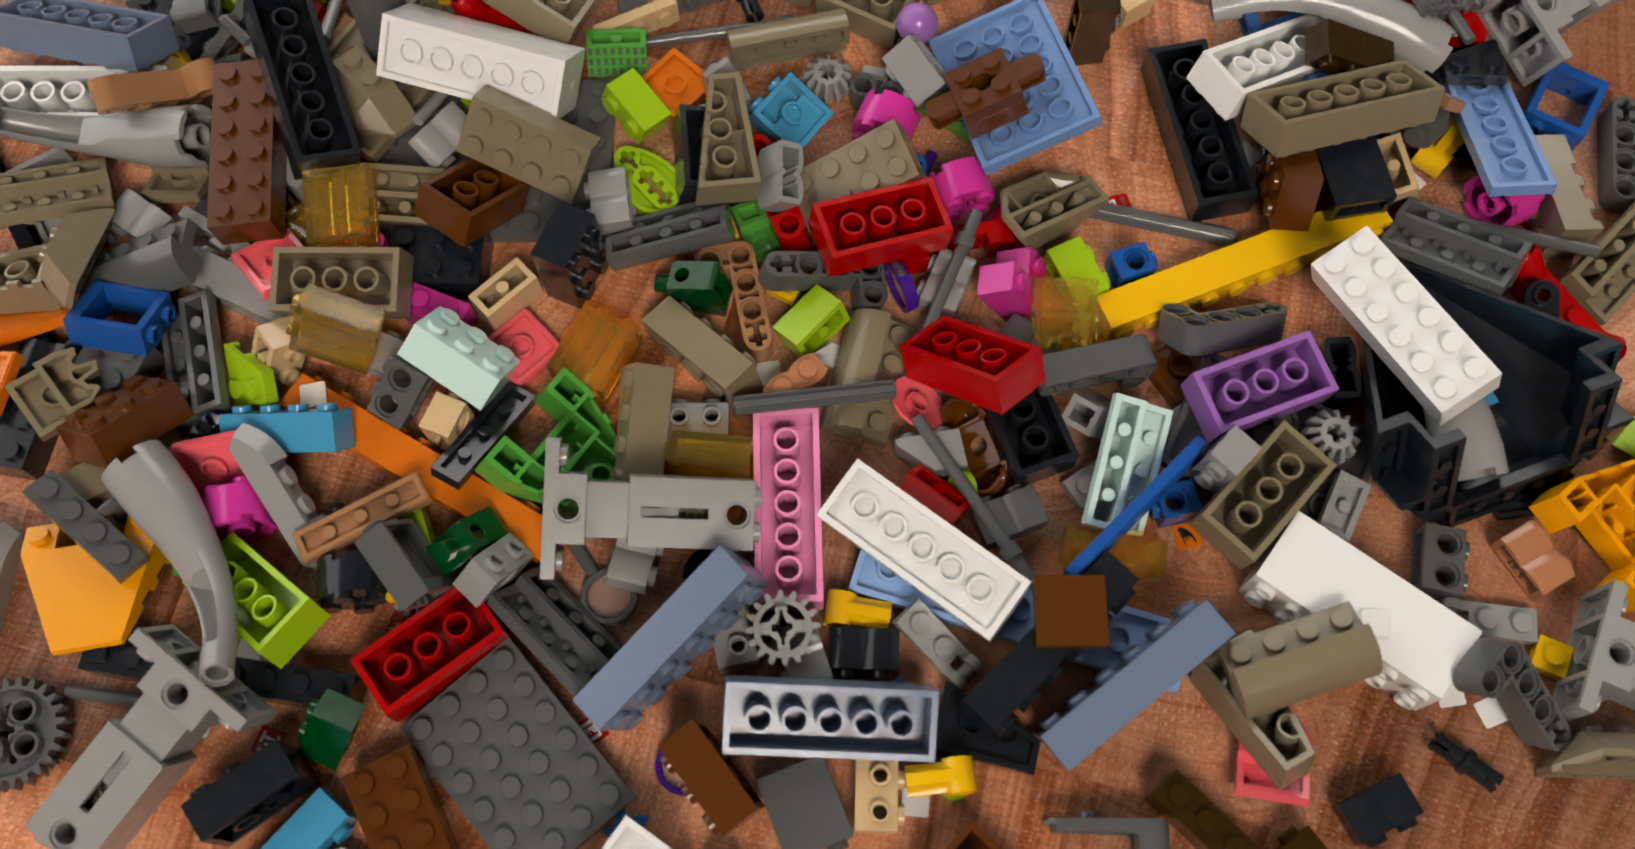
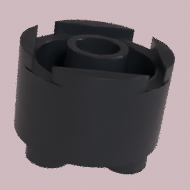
M360 550L343 551V558L332 560V554H329L317 560L318 604L327 613H338L342 609H354L355 614H370L375 612L376 605L387 603L385 599L387 589Z

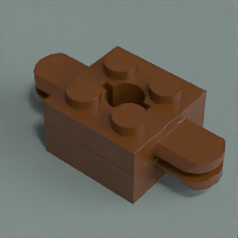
M999 47L944 73L951 91L927 102L925 107L927 116L933 127L937 129H942L963 119L973 140L1030 114L1022 92L1045 81L1046 70L1042 58L1035 53H1031L1008 63L1002 48Z

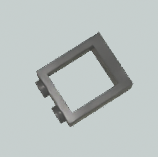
M393 518L389 521L378 519L367 525L362 531L364 535L354 542L401 611L427 606L455 587L452 584L455 581L451 574L447 576L443 574L428 554L426 548L430 544L412 519L397 520V518Z

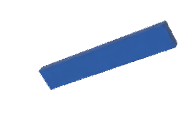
M1198 435L1065 568L1063 575H1084L1201 458L1207 447V442Z

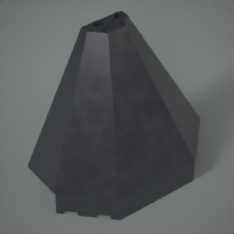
M1413 262L1403 263L1406 269L1502 372L1499 388L1493 391L1499 402L1491 406L1490 410L1504 444L1509 473L1492 474L1477 479L1458 481L1467 437L1459 428L1432 437L1427 432L1422 405L1356 331L1371 480L1375 482L1397 509L1402 511L1405 509L1409 510L1414 516L1428 522L1433 520L1438 525L1455 527L1542 494L1550 488L1565 483L1574 476L1571 470L1584 457L1590 461L1611 442L1606 437L1613 430L1622 426L1627 427L1635 419L1616 402L1622 378L1615 373L1623 342Z

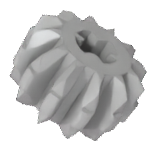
M828 53L826 59L816 56L815 63L808 62L806 72L803 75V83L820 100H824V103L828 106L830 100H834L839 104L841 96L848 97L850 81L853 76L849 64H843L841 56L833 60Z
M1339 409L1332 410L1329 413L1326 410H1320L1315 416H1311L1305 421L1306 428L1300 433L1337 465L1345 462V459L1353 457L1357 452L1354 447L1358 446L1361 439L1353 435L1358 431L1359 427L1350 426L1351 415L1341 418Z

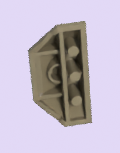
M357 45L348 47L331 58L355 132L387 135L389 138L397 139L416 126L412 120L416 112L392 79L376 76L377 65Z
M1044 171L1002 189L1000 192L1001 218L1026 247L1031 246L1035 249L1075 230L1105 205L1110 198L1091 176L1081 175V177H1077L1067 173Z
M103 208L66 214L60 226L53 225L48 239L50 244L43 243L37 261L43 263L40 277L56 306L72 309L111 233L115 209Z
M1580 726L1579 732L1571 734V741L1562 752L1551 751L1535 769L1536 777L1635 781V727L1614 728V732H1603L1602 726Z

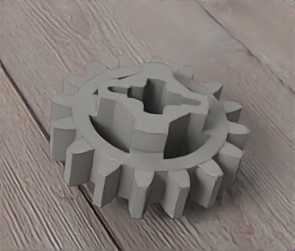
M778 590L776 599H772L768 593L764 594L766 603L761 605L758 602H754L753 605L758 610L757 614H747L746 617L753 622L752 627L745 628V633L754 634V639L748 643L749 647L759 645L760 649L756 656L761 658L766 653L769 654V664L771 665L776 662L777 658H781L783 666H788L790 657H794L798 663L802 662L800 656L802 651L808 654L813 652L808 646L809 642H819V638L812 634L813 630L821 628L820 623L812 622L811 620L817 614L816 609L807 611L806 607L809 600L805 598L800 603L797 602V593L794 591L790 594L789 598L784 597L782 590ZM788 605L798 609L805 620H795L791 617ZM775 607V615L769 622L761 623L764 614L769 609ZM781 612H783L786 623L793 626L792 630L786 633L784 645L780 633L774 631V626L780 624ZM806 633L801 644L791 650V641L795 636ZM761 636H771L775 639L778 651L769 648Z

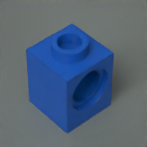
M1141 242L1110 252L1104 267L1115 289L1153 275L1157 269V259L1155 254L1148 250L1145 242ZM1127 264H1135L1139 269H1133Z
M1193 480L1177 482L1149 510L1148 515L1152 520L1155 519L1158 528L1193 520L1203 508ZM1165 499L1174 500L1178 504L1179 510L1168 508L1165 504Z

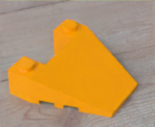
M1635 459L1591 474L1576 477L1550 488L1529 506L1530 510L1550 534L1575 525L1610 568L1611 572L1594 589L1613 580L1629 585L1626 594L1628 606L1624 614L1635 611Z
M129 515L127 516L124 536L141 550L149 561L121 584L56 524L27 528L20 555L47 643L53 656L124 644L145 608L142 602L149 590H155L159 583L157 576L164 564L169 565L168 559Z

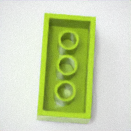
M231 532L221 542V546L228 563L235 592L238 635L260 655L282 669L331 615L234 532Z

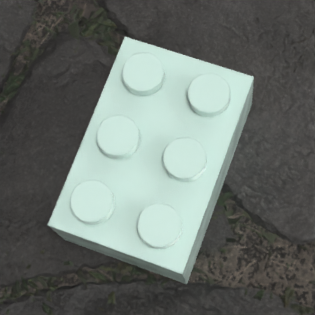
M441 306L414 324L397 353L404 360L480 411L505 387L521 361L514 356L510 349L497 345L488 339L482 330L469 326L460 320L457 313Z

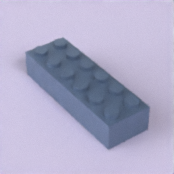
M9 0L0 5V47L12 49L14 52L25 51L34 53L36 56L57 57L58 60L62 61L73 60L81 62L83 65L94 64L105 66L106 69H121L129 71V73L146 72L149 66L156 62L167 60L170 54L179 50L171 17L167 14L85 0Z
M719 545L572 700L599 731L632 730L643 720L644 716L642 713L650 705H656L667 695L668 691L666 688L674 680H680L692 668L690 663L698 655H704L714 646L716 642L714 638L723 629L728 630L738 621L740 617L738 613L746 604L751 605L761 597L764 592L762 588L768 581L741 553Z
M1192 599L1189 602H1183L1171 612L1174 617L1173 620L1163 624L1160 622L1144 635L1148 639L1141 646L1139 644L1136 646L1134 644L1117 657L1121 661L1114 668H1108L1107 666L1091 678L1094 685L1086 691L1084 689L1076 690L1064 701L1067 705L1065 709L1060 713L1051 711L1037 723L1040 729L1035 734L1063 768L1067 771L1073 769L1236 634L1208 600L1196 602Z
M724 675L720 736L721 754L935 762L939 690L933 684Z

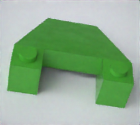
M563 367L534 400L538 406L558 422L546 437H563L562 444H569L568 465L561 466V471L588 472V479L611 480L612 470L616 464L614 445L617 436L610 426L612 422L606 413L602 414L593 400L595 396L590 388ZM504 435L474 471L500 492L543 504L546 437L533 453L528 455ZM568 498L560 502L561 510L577 513L579 510L578 504L573 499Z

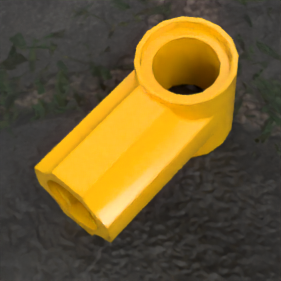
M1449 121L1448 131L1430 147L1420 148L1410 161L1412 165L1434 180L1451 161L1453 153L1464 142L1456 121Z
M830 589L827 592L822 624L829 628H889L892 602L861 598L850 591Z
M971 755L952 756L941 759V762L904 766L908 798L945 794L947 797L977 793L973 757Z

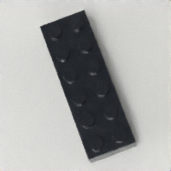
M244 0V20L294 179L299 180L358 170L362 152L313 1Z
M1206 39L1149 48L1141 67L1188 218L1197 222L1247 213L1259 195L1234 119L1225 121L1186 78L1202 52L1209 49Z
M1106 551L1084 574L1105 575L1108 623L1113 618L1110 612L1116 616L1136 594L1132 587L1139 579L1109 551ZM1033 627L963 699L957 712L987 741L994 734L1000 739L1018 719L1014 713L1019 709L1024 714L1042 694V691L1039 689L1041 684L1047 689L1066 668L1062 662L1066 660L1071 664L1084 648H1035Z

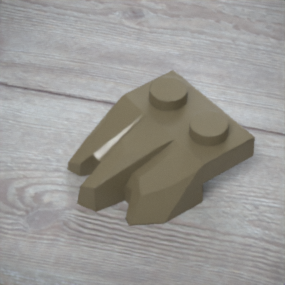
M150 166L154 174L142 190L141 195L149 203L199 204L200 199L208 193L209 167L157 168Z
M74 347L53 352L32 364L35 368L34 370L4 386L43 442L59 434L56 427L66 421L65 418L69 414L88 408L101 388L97 384H90L100 375L97 360L78 365L74 364L78 358Z

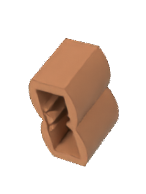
M814 353L806 354L797 359L791 365L788 372L777 374L771 378L764 386L763 393L825 387L828 384V369Z
M1533 520L1528 521L1490 545L1496 557L1512 573L1520 589L1532 601L1537 600L1576 576L1571 560L1553 547L1549 532Z

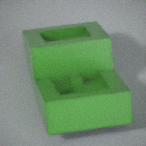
M757 200L747 201L730 207L742 241L748 242L753 247L757 263L764 261L769 253L781 251L777 238L770 226L766 211L760 210Z

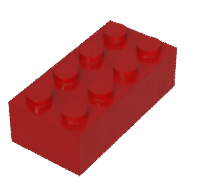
M932 176L813 203L808 223L828 277L947 249L954 230Z
M942 315L899 346L906 378L1001 415L1043 384L1046 379L1041 347L946 315Z
M453 587L350 659L387 717L399 722L459 679L507 637L512 638L496 614L486 604L487 601L476 608L456 587Z

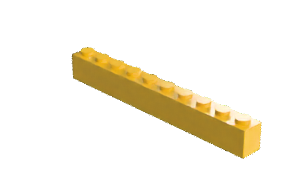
M1319 211L1314 213L1308 232L1276 229L1266 231L1097 295L1093 300L1090 311L1106 341L1116 337L1117 339L1129 337L1139 328L1145 326L1146 329H1150L1159 325L1161 307L1165 304H1180L1190 309L1199 305L1208 307L1225 295L1237 296L1254 284L1263 286L1280 274L1292 275L1298 272L1304 265L1313 263L1365 226H1368L1380 239L1393 220L1386 211L1326 222L1323 212Z

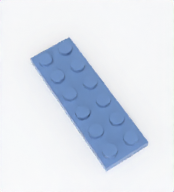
M1438 70L1436 77L1439 84L1445 87V92L1466 102L1461 113L1452 112L1488 197L1554 194L1558 185L1509 82L1507 81L1506 85H1443Z

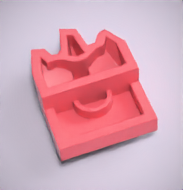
M1300 723L1301 726H1302V728H1303V730H1304V732H1305V734H1306V736H1307V738H1308V740H1309V742H1310V744H1311V746H1312V737H1311V735H1310L1309 732L1306 730V728L1304 727V725H1303L1302 723ZM1238 740L1235 759L1234 795L1307 807L1310 801V771L1309 774L1279 791Z

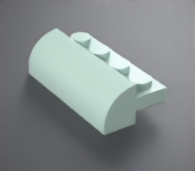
M1112 394L1081 524L1104 530L1158 476L1173 410L1148 404V401L1124 394ZM1149 511L1124 536L1142 539Z

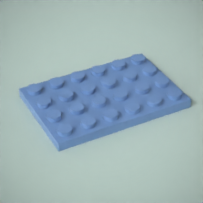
M1014 0L929 41L937 62L945 72L999 47L1002 48L1008 63L1031 53H1035L1042 58L1046 70L1045 81L1022 92L1030 114L973 140L962 119L985 175L996 172L1103 124L1102 117L1044 0Z

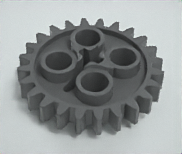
M18 676L16 681L4 678L2 686H0V792H8L9 788L21 791L24 783L36 785V774L46 777L50 775L47 768L49 763L60 765L61 762L55 756L57 752H68V748L61 743L63 739L73 737V734L64 731V727L71 725L74 721L63 717L71 708L70 706L60 704L64 699V695L54 692L55 687L51 685H43V681L34 678L30 680ZM33 707L32 714L26 719L28 709ZM35 740V747L28 753L30 743Z

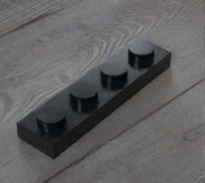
M509 381L430 467L431 475L460 490L476 472L474 469L504 435L508 436L534 407L536 395Z

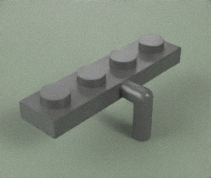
M235 0V7L232 12L219 17V31L204 44V52L199 59H217L232 55L239 43L243 46L251 43L250 36L246 32L247 26L243 16L244 0Z
M52 469L22 491L29 501L120 584L149 561L141 550L107 520L112 515L118 523L127 521L128 514L114 497L109 498L95 509Z

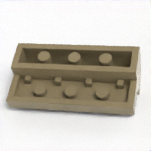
M844 8L726 30L730 62L735 71H742L846 51V44L849 43L850 25Z
M106 157L0 173V230L5 229L7 226L19 224L34 225L43 220L64 219L66 214L103 208L115 209L116 194Z
M360 162L359 169L356 171L321 176L320 185H314L310 215L318 219L432 227L414 215L420 183L446 169Z
M1635 201L1595 243V245L1601 246L1598 258L1583 256L1560 281L1599 325L1606 324L1635 293Z
M861 308L848 314L850 320L845 326L830 386L894 380L895 382L898 378H901L904 364L899 346L913 337L914 328L890 319L892 313L883 310ZM891 399L825 406L819 429L847 439L854 436L882 447L887 444L895 408Z
M1349 601L1224 643L1215 650V654L1231 683L1230 690L1246 720L1379 675L1383 667L1380 648L1369 623L1363 625Z

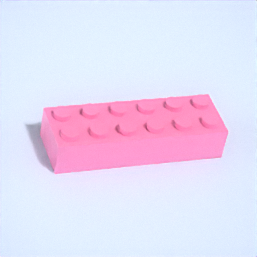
M819 408L753 414V470L756 486L762 490L761 508H755L754 522H760L759 543L754 542V568L768 581L762 588L764 590L763 594L756 602L764 605L766 603L764 594L766 593L772 599H776L778 590L783 591L785 598H789L790 594L794 591L797 593V602L800 603L805 598L809 600L806 607L807 611L816 609V611L824 610L822 520L816 515L821 509ZM788 605L789 611H799L798 609ZM775 607L769 609L767 612H775Z

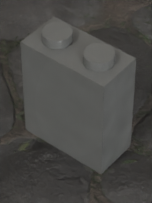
M810 758L756 780L781 849H846L850 847L848 840L853 839L854 835L824 758Z

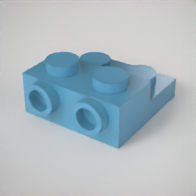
M791 72L784 79L778 76L767 88L770 94L765 99L759 96L748 109L752 113L749 116L750 123L761 134L769 139L772 137L776 141L782 139L800 143L802 148L834 114Z

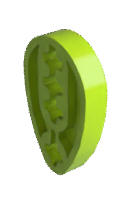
M629 145L622 146L616 150L614 154L615 168L625 166L630 183L631 203L637 209L636 213L642 216L683 205L677 202L676 172L669 162L650 151ZM623 159H633L635 168L628 162L623 163ZM641 179H652L654 188L657 190L661 189L662 195L666 200L671 198V204L668 205L665 202L661 204L660 196L656 192L651 193L650 185L647 182L642 183Z

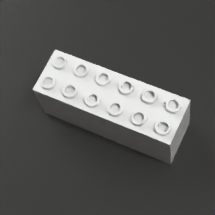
M408 3L382 13L376 76L472 100L473 95L483 86L489 85L561 119L576 108L585 48Z
M858 458L816 514L829 527L989 643L993 642L1031 589L1030 580Z
M1300 511L1294 515L1262 553L1238 589V592L1244 595V599L1250 605L1256 608H1264L1274 615L1273 618L1278 624H1283L1347 601L1351 603L1360 620L1361 609L1388 610L1391 636L1376 637L1382 656V672L1379 675L1364 679V681L1376 689L1385 690L1394 696L1393 700L1398 705L1408 710L1413 709L1416 711L1443 699L1453 682L1452 674L1456 664L1483 632Z

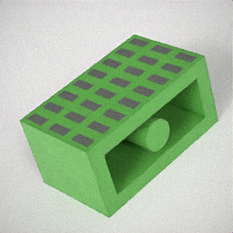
M646 28L586 29V54L589 77L607 78L610 76H621L632 68L640 76H643L648 71Z

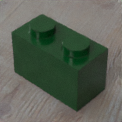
M327 688L320 700L313 698L303 718L305 720L296 735V738L301 739L296 754L336 771L351 744L367 705Z

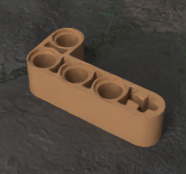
M202 58L189 62L179 69L104 75L93 78L86 83L99 115L133 112L156 107L192 105L213 96L215 62L213 58Z
M734 241L702 248L696 255V261H718L728 281L732 284L745 352L749 353L756 363L768 361L773 354L772 332L762 285L758 280L759 271L753 247L745 241ZM738 258L748 259L746 262L743 263L735 262V260ZM744 285H751L754 287L749 291H744L740 289ZM751 312H756L760 314V316L755 319H749L745 317L747 314ZM760 334L762 346H756L754 335Z

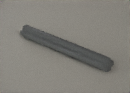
M1106 203L1089 217L1222 246L1234 244L1237 235L1235 229Z
M894 380L739 395L734 397V409L737 415L888 400L896 398L897 390Z

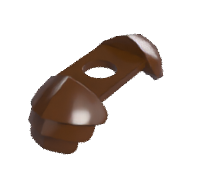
M957 397L950 398L941 408V420L950 429H960L965 456L977 483V493L984 495L999 493L1004 487L1008 475L1007 463L1005 458H1001L987 426L984 409L981 406ZM977 437H982L987 443L985 453L980 456L974 455L971 450V443Z

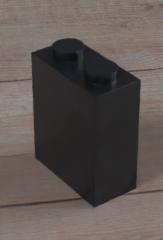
M1375 135L1365 139H1356L1339 145H1330L1316 149L1324 176L1318 200L1326 222L1386 212L1397 198Z

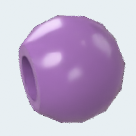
M913 2L905 6L899 13L896 28L902 39L909 34L918 35L923 43L931 40L937 31L938 18L936 12L930 6L924 3Z

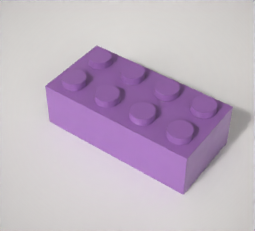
M1310 330L1193 372L1180 385L1207 444L1216 442L1235 425L1242 431L1254 428L1321 403L1339 390Z

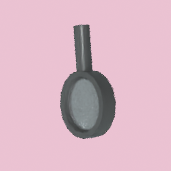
M571 545L569 550L588 576L581 590L582 606L603 626H616L625 622L637 607L638 593L606 586L608 569L599 570L583 545Z

